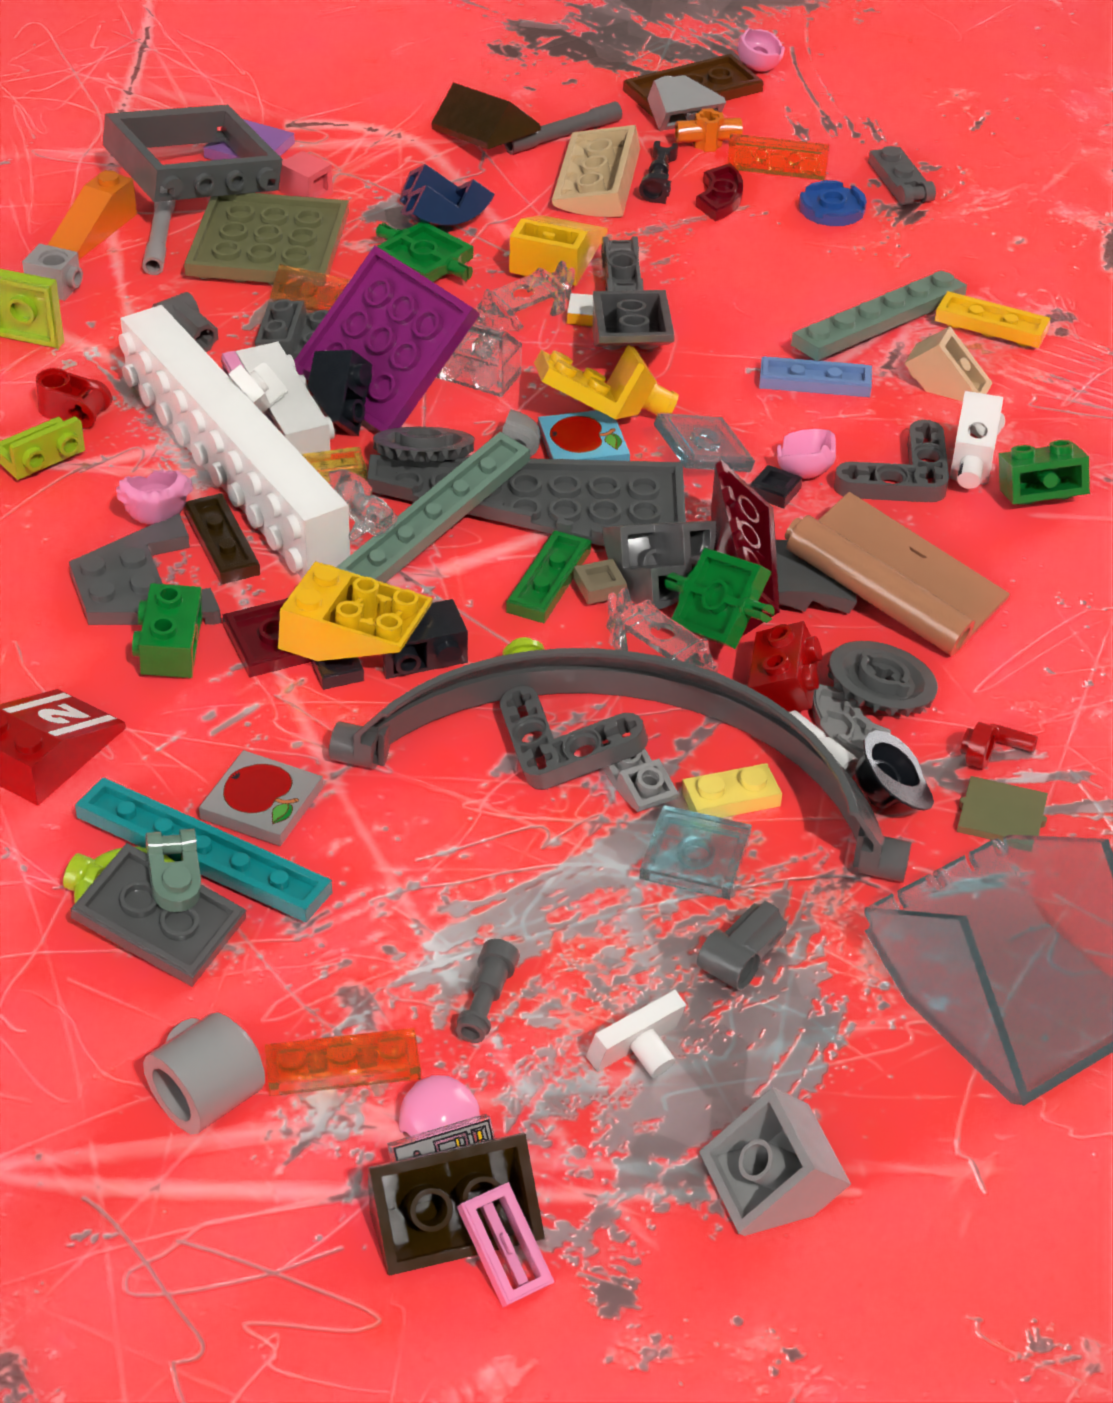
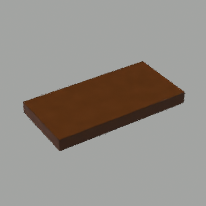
M732 54L623 81V91L653 118L654 116L647 98L654 80L663 76L676 77L685 75L723 96L725 101L763 92L764 85L762 79Z

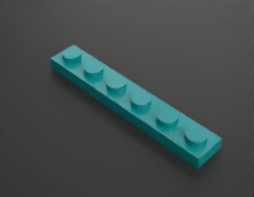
M103 777L75 804L77 818L140 847L146 848V833L161 832L162 836L179 835V830L194 829L201 875L305 923L333 893L331 879ZM181 853L167 854L175 862L182 861Z

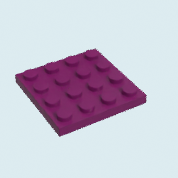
M374 245L295 358L296 371L299 375H304L305 379L309 381L315 351L354 350L373 365L372 380L368 386L363 420L379 431L400 428L475 323L480 313Z

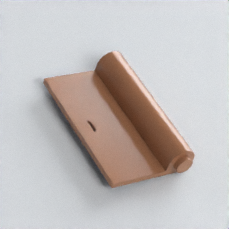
M848 492L819 520L811 515H807L803 519L797 517L789 525L784 536L788 540L787 550L950 656L956 654L1010 596L1009 592L851 492Z

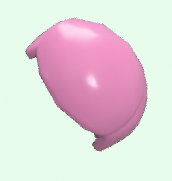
M747 28L743 35H740L737 51L740 61L747 68L756 72H766L778 65L784 55L785 47L782 46L780 40L772 32Z
M817 428L788 433L784 436L782 449L781 445L777 446V460L780 468L805 479L825 473L836 460L835 434L829 430Z
M431 1075L416 1082L403 1098L400 1108L399 1129L401 1133L407 1132L414 1141H418L478 1123L480 1107L473 1093L457 1079L445 1075ZM466 1133L435 1142L437 1151H439L437 1144L453 1140L455 1137L465 1136V1140L467 1143L468 1140Z

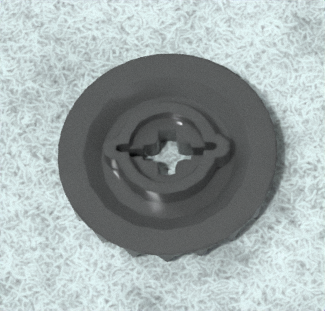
M426 426L400 427L375 434L373 436V449L390 459L398 458L401 461H426L428 463L431 461L443 462L444 460L463 458L473 452L475 438L469 433L450 428Z
M853 641L842 644L832 652L827 665L829 668L828 677L834 681L833 687L844 691V698L855 699L859 707L868 706L872 708L874 713L880 710L885 711L889 716H893L898 712L906 717L911 712L921 714L924 708L931 707L937 695L938 683L932 671L912 654L888 644L873 641Z

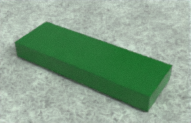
M554 530L506 601V613L545 624L574 579V566L583 565L591 553L592 541Z

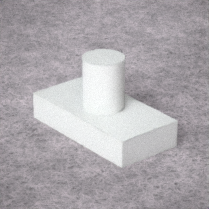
M676 990L669 992L595 1033L586 1058L598 1072L634 1052L652 1078L663 1074L675 1063L676 1059L660 1037L677 1027L685 1010L686 1003Z

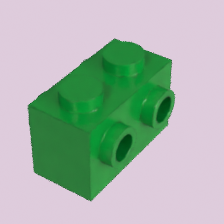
M1056 440L1050 442L1049 446L1040 448L1030 445H1018L1012 447L1010 452L998 453L999 489L1012 504L1027 505L1036 501L1069 499L1078 495L1090 494L1089 456L1072 441Z
M150 583L147 600H140L138 625H142V630L134 631L132 641V655L140 657V673L142 675L193 678L203 618L202 587Z

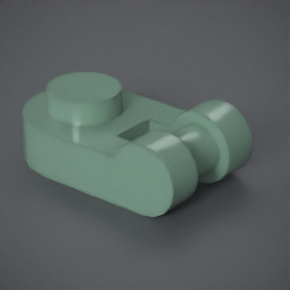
M179 830V835L162 836L161 832L146 833V852L152 895L155 902L161 908L170 912L189 910L198 902L201 890L195 830ZM181 853L182 861L164 863L163 855Z

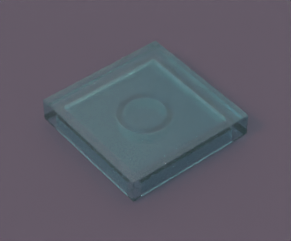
M658 413L654 426L685 468L715 470V464L722 460L733 471L751 472L755 460L723 417Z
M663 805L640 867L639 879L730 900L751 837L752 825Z

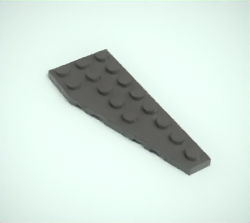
M370 454L368 491L415 502L469 457L444 460L443 462L431 461L428 463L426 461H401L398 458L390 459L387 456ZM530 458V461L472 509L468 515L550 534L556 530L591 540L592 544L605 546L602 527L686 522L683 462Z

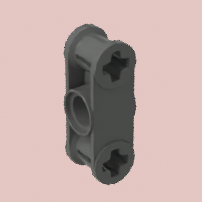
M632 236L630 240H609L608 237H602L601 262L602 268H604L605 291L644 290L639 266L638 237Z

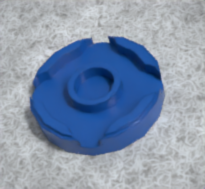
M823 180L811 183L806 187L805 192H801L799 197L800 213L817 224L846 226L861 220L866 212L867 200L865 194L859 188L852 185L851 189L843 187V182L836 180Z

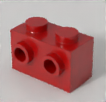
M804 621L788 625L780 624L771 629L758 631L755 635L748 687L771 699L788 712L794 710L801 712L812 709L814 690L819 688L817 663L822 660V648L819 639L816 636L811 637Z

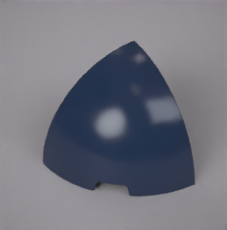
M424 164L410 171L400 197V202L405 205L400 212L411 220L429 223L432 226L457 225L479 215L489 205L495 194L474 179L456 186L434 169Z

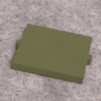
M971 776L966 796L960 798L959 808L962 812L957 832L1036 850L1040 828L1045 827L1047 817L1043 814L1048 793Z

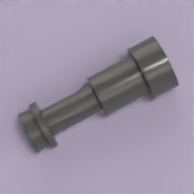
M490 939L483 944L477 960L479 971L472 986L473 1000L469 1010L461 1012L457 1018L456 1032L460 1038L467 1042H482L490 1032L491 1022L487 1016L491 1005L500 998L506 979L513 976L520 958L519 951L513 944L502 939Z

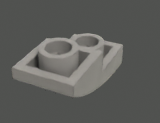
M646 749L633 757L602 768L616 790L637 812L678 799L679 793L660 759L652 761Z

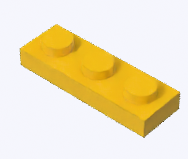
M947 291L937 307L935 321L945 323L952 328H964L979 332L986 337H998L1016 342L1021 346L1036 348L1040 347L1046 336L1051 320L1050 317Z

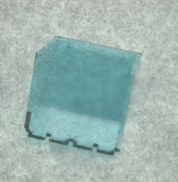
M1007 835L1002 838L1003 842L995 838L969 852V860L975 871L971 870L965 855L936 869L933 875L927 874L899 889L897 896L904 908L903 910L896 903L893 893L864 909L865 917L869 922V927L864 932L905 1001L1011 1104L1022 1106L1028 1104L1113 1052V851L1107 838Z

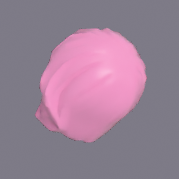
M154 470L147 478L143 476H127L120 480L119 486L116 487L117 499L123 502L125 511L133 519L146 525L159 523L172 518L176 514H180L186 504L187 495L193 491L191 479L178 470Z

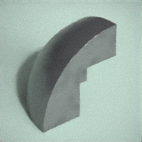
M716 521L602 527L607 557L614 560L627 582V596L640 607L649 610L662 609L679 601L680 593L669 590L665 586V579L675 582L668 578L667 575L674 572L688 577L695 568L704 547L714 550L716 538Z

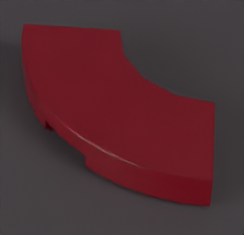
M731 163L704 172L703 183L707 186V190L696 196V207L716 222L729 216L740 205L743 196V179L739 171Z

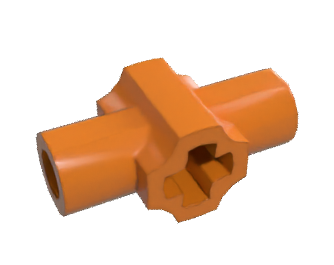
M713 108L701 109L699 113H695V120L675 122L676 142H693L696 149H701L704 152H715L716 149L722 147L723 140L742 139L743 124L741 118H724L722 112H718Z

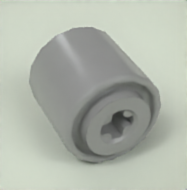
M219 1012L208 1014L145 1056L143 1061L144 1075L158 1104L180 1129L189 1134L200 1133L258 1093L265 1084V1070L254 1042L244 1029L231 1018Z

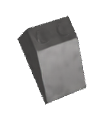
M666 290L593 291L592 332L594 347L617 350L629 344L642 349H654L659 345H669L675 342Z

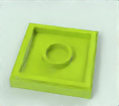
M0 269V337L57 349L62 346L65 341L56 279Z

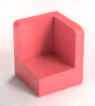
M300 151L282 161L280 174L281 193L287 196L327 198L333 194L332 164L305 151Z

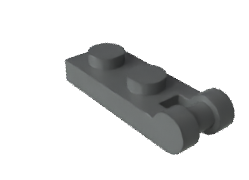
M886 146L883 149L869 151L868 163L900 205L912 204L914 200L919 199L922 202L935 200L936 188L934 183L926 181L901 147Z

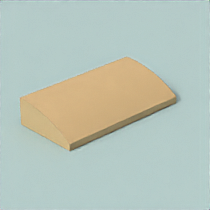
M636 125L572 132L553 194V206L586 216H623L641 149Z

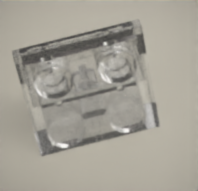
M475 322L436 378L503 397L521 375L522 343L504 330Z

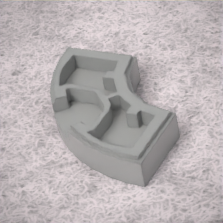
M819 684V688L814 690L812 713L816 726L825 733L826 737L834 739L858 759L864 753L863 740L869 732L879 730L891 734L890 729L877 725L864 716L855 699L844 698V691Z

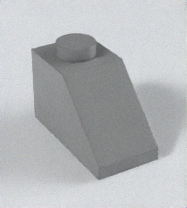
M685 75L676 77L663 76L654 80L647 98L659 131L675 129L676 121L695 120V113H699L701 109L713 108L718 112H722L726 104L723 96Z

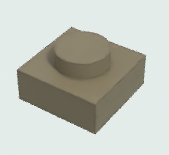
M613 559L574 566V581L587 604L604 602L627 595V582Z

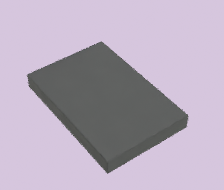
M126 843L71 908V918L193 987L245 921L247 910L201 885L198 902L189 910L170 912L161 908L155 902L152 895L147 854Z

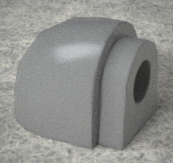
M511 409L506 418L502 433L530 449L531 457L537 452L540 445V429L529 416Z

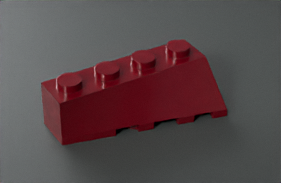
M720 460L715 464L711 502V521H716L714 551L761 565L771 571V575L758 602L772 605L774 607V615L780 612L774 507L726 463ZM763 612L764 614L773 617V615ZM751 617L742 636L764 622Z

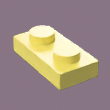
M767 763L682 779L681 792L695 823L781 806L782 792Z

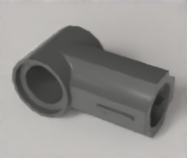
M189 292L181 293L152 305V308L162 305L205 352L210 351L213 344L219 339L218 328L200 313L197 302Z
M764 901L762 904L754 903L726 932L717 929L708 936L699 951L697 966L739 991L743 990L755 976L763 956L786 934L787 921L781 916L779 908L767 901Z

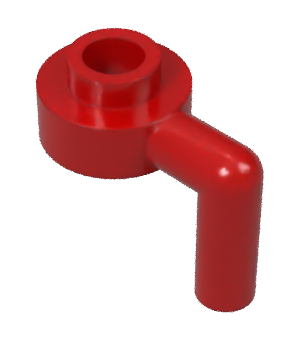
M978 722L974 729L967 728L961 743L960 752L966 754V764L985 769L991 759L996 742L1034 753L1038 736L998 724L989 725Z

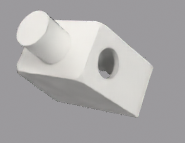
M969 391L964 393L950 478L957 480L958 484L964 488L973 489L980 484L985 485L989 482L1004 397ZM978 424L985 427L983 438L970 436L972 425Z

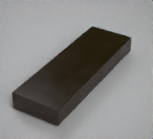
M219 493L186 501L184 506L185 515L221 585L260 575V564L223 494Z

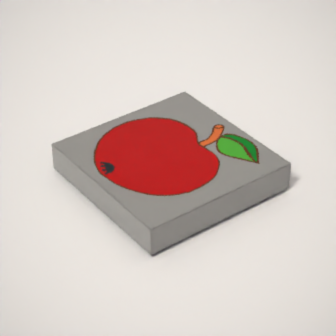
M243 750L200 805V819L281 846L323 789V776Z

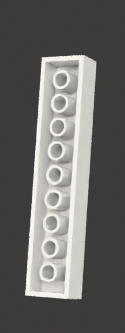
M162 305L121 317L122 334H119L118 340L125 356L122 374L126 384L130 388L133 387L140 394L145 406H150L156 412L160 423L163 426L167 425L171 429L177 442L181 446H186L192 453L198 466L202 465L208 471L213 483L223 488L228 494L232 505L239 507L246 514L250 525L254 529L258 528L266 537L270 548L274 551L277 550L283 556L288 568L293 573L297 572L303 578L315 561L337 567L351 555L349 505Z

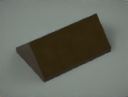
M454 82L431 123L433 130L485 149H491L541 131L540 123L510 101Z
M524 1132L368 1167L369 1212L389 1276L478 1255L457 1206L507 1182L511 1186L535 1240L545 1239L529 1149ZM499 1199L493 1201L492 1203L512 1245H520ZM476 1209L494 1250H499L481 1209Z

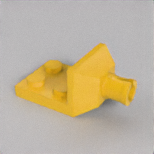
M629 344L607 383L604 382L606 378L602 374L586 367L584 372L572 366L573 360L553 350L551 355L541 350L534 362L543 383L615 420L638 415L641 409L650 411L658 415L659 418L666 420L673 412L678 401V393L658 385L637 350Z

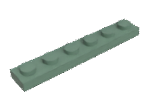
M942 270L935 272L932 275L793 332L791 346L818 361L937 310L947 291L966 295L967 284L954 278L949 272Z
M499 432L336 568L386 583L530 461V449L504 433Z

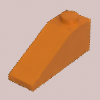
M104 170L86 183L48 245L78 252L80 260L137 215L133 179L120 175L115 171Z

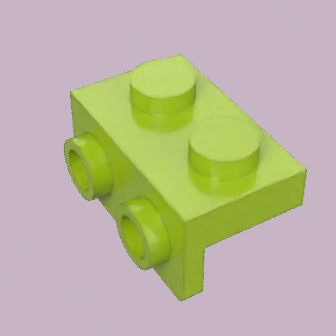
M58 416L0 441V464L19 480L85 451L81 420L77 417H72L64 421Z

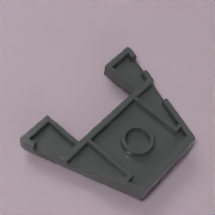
M176 514L165 521L154 523L69 561L70 575L88 625H138L140 600H147L150 583L163 584L152 556L190 548L189 535L180 514ZM211 587L202 589V610L205 624L221 623V613Z

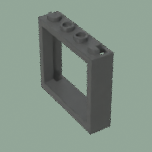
M228 104L105 114L102 145L153 202L276 191L279 189L283 159ZM224 141L240 158L162 165L147 148ZM160 186L168 189L167 193H160Z

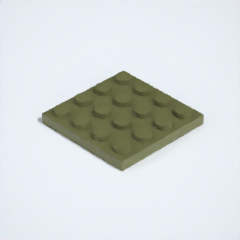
M262 193L213 196L209 200L185 260V276H194L201 279H231L236 282H267L271 285L293 284L302 285L307 288L326 287L349 214V200Z

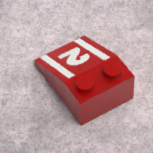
M59 689L0 704V787L37 806L40 805L126 729L125 722Z

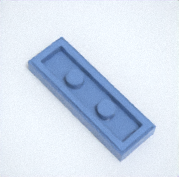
M764 356L761 359L759 388L870 397L872 365Z

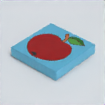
M598 410L538 417L540 435L549 459L630 461V452L617 420Z

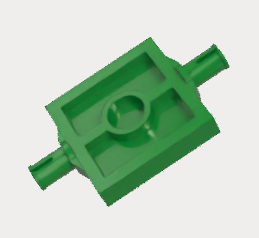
M419 222L412 227L402 230H396L386 223L378 225L376 235L387 241L377 247L432 282L446 274H453L464 281L472 277L473 268L465 265V263L474 258V246L429 223Z
M704 547L695 568L688 577L672 572L667 577L675 582L665 579L667 589L680 593L678 605L669 624L680 630L736 649L751 617L767 623L772 618L763 612L774 616V607L772 605L758 602L771 575V571L761 565Z

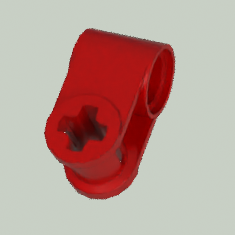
M59 368L42 370L36 376L39 413L46 418L53 419L59 416L65 421L72 417H77L82 422V429H87L96 422L99 411L106 410L112 404L113 397L109 388L98 380L81 377Z

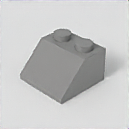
M773 1087L699 1151L738 1234L743 1236L813 1217L851 1185L810 1105Z

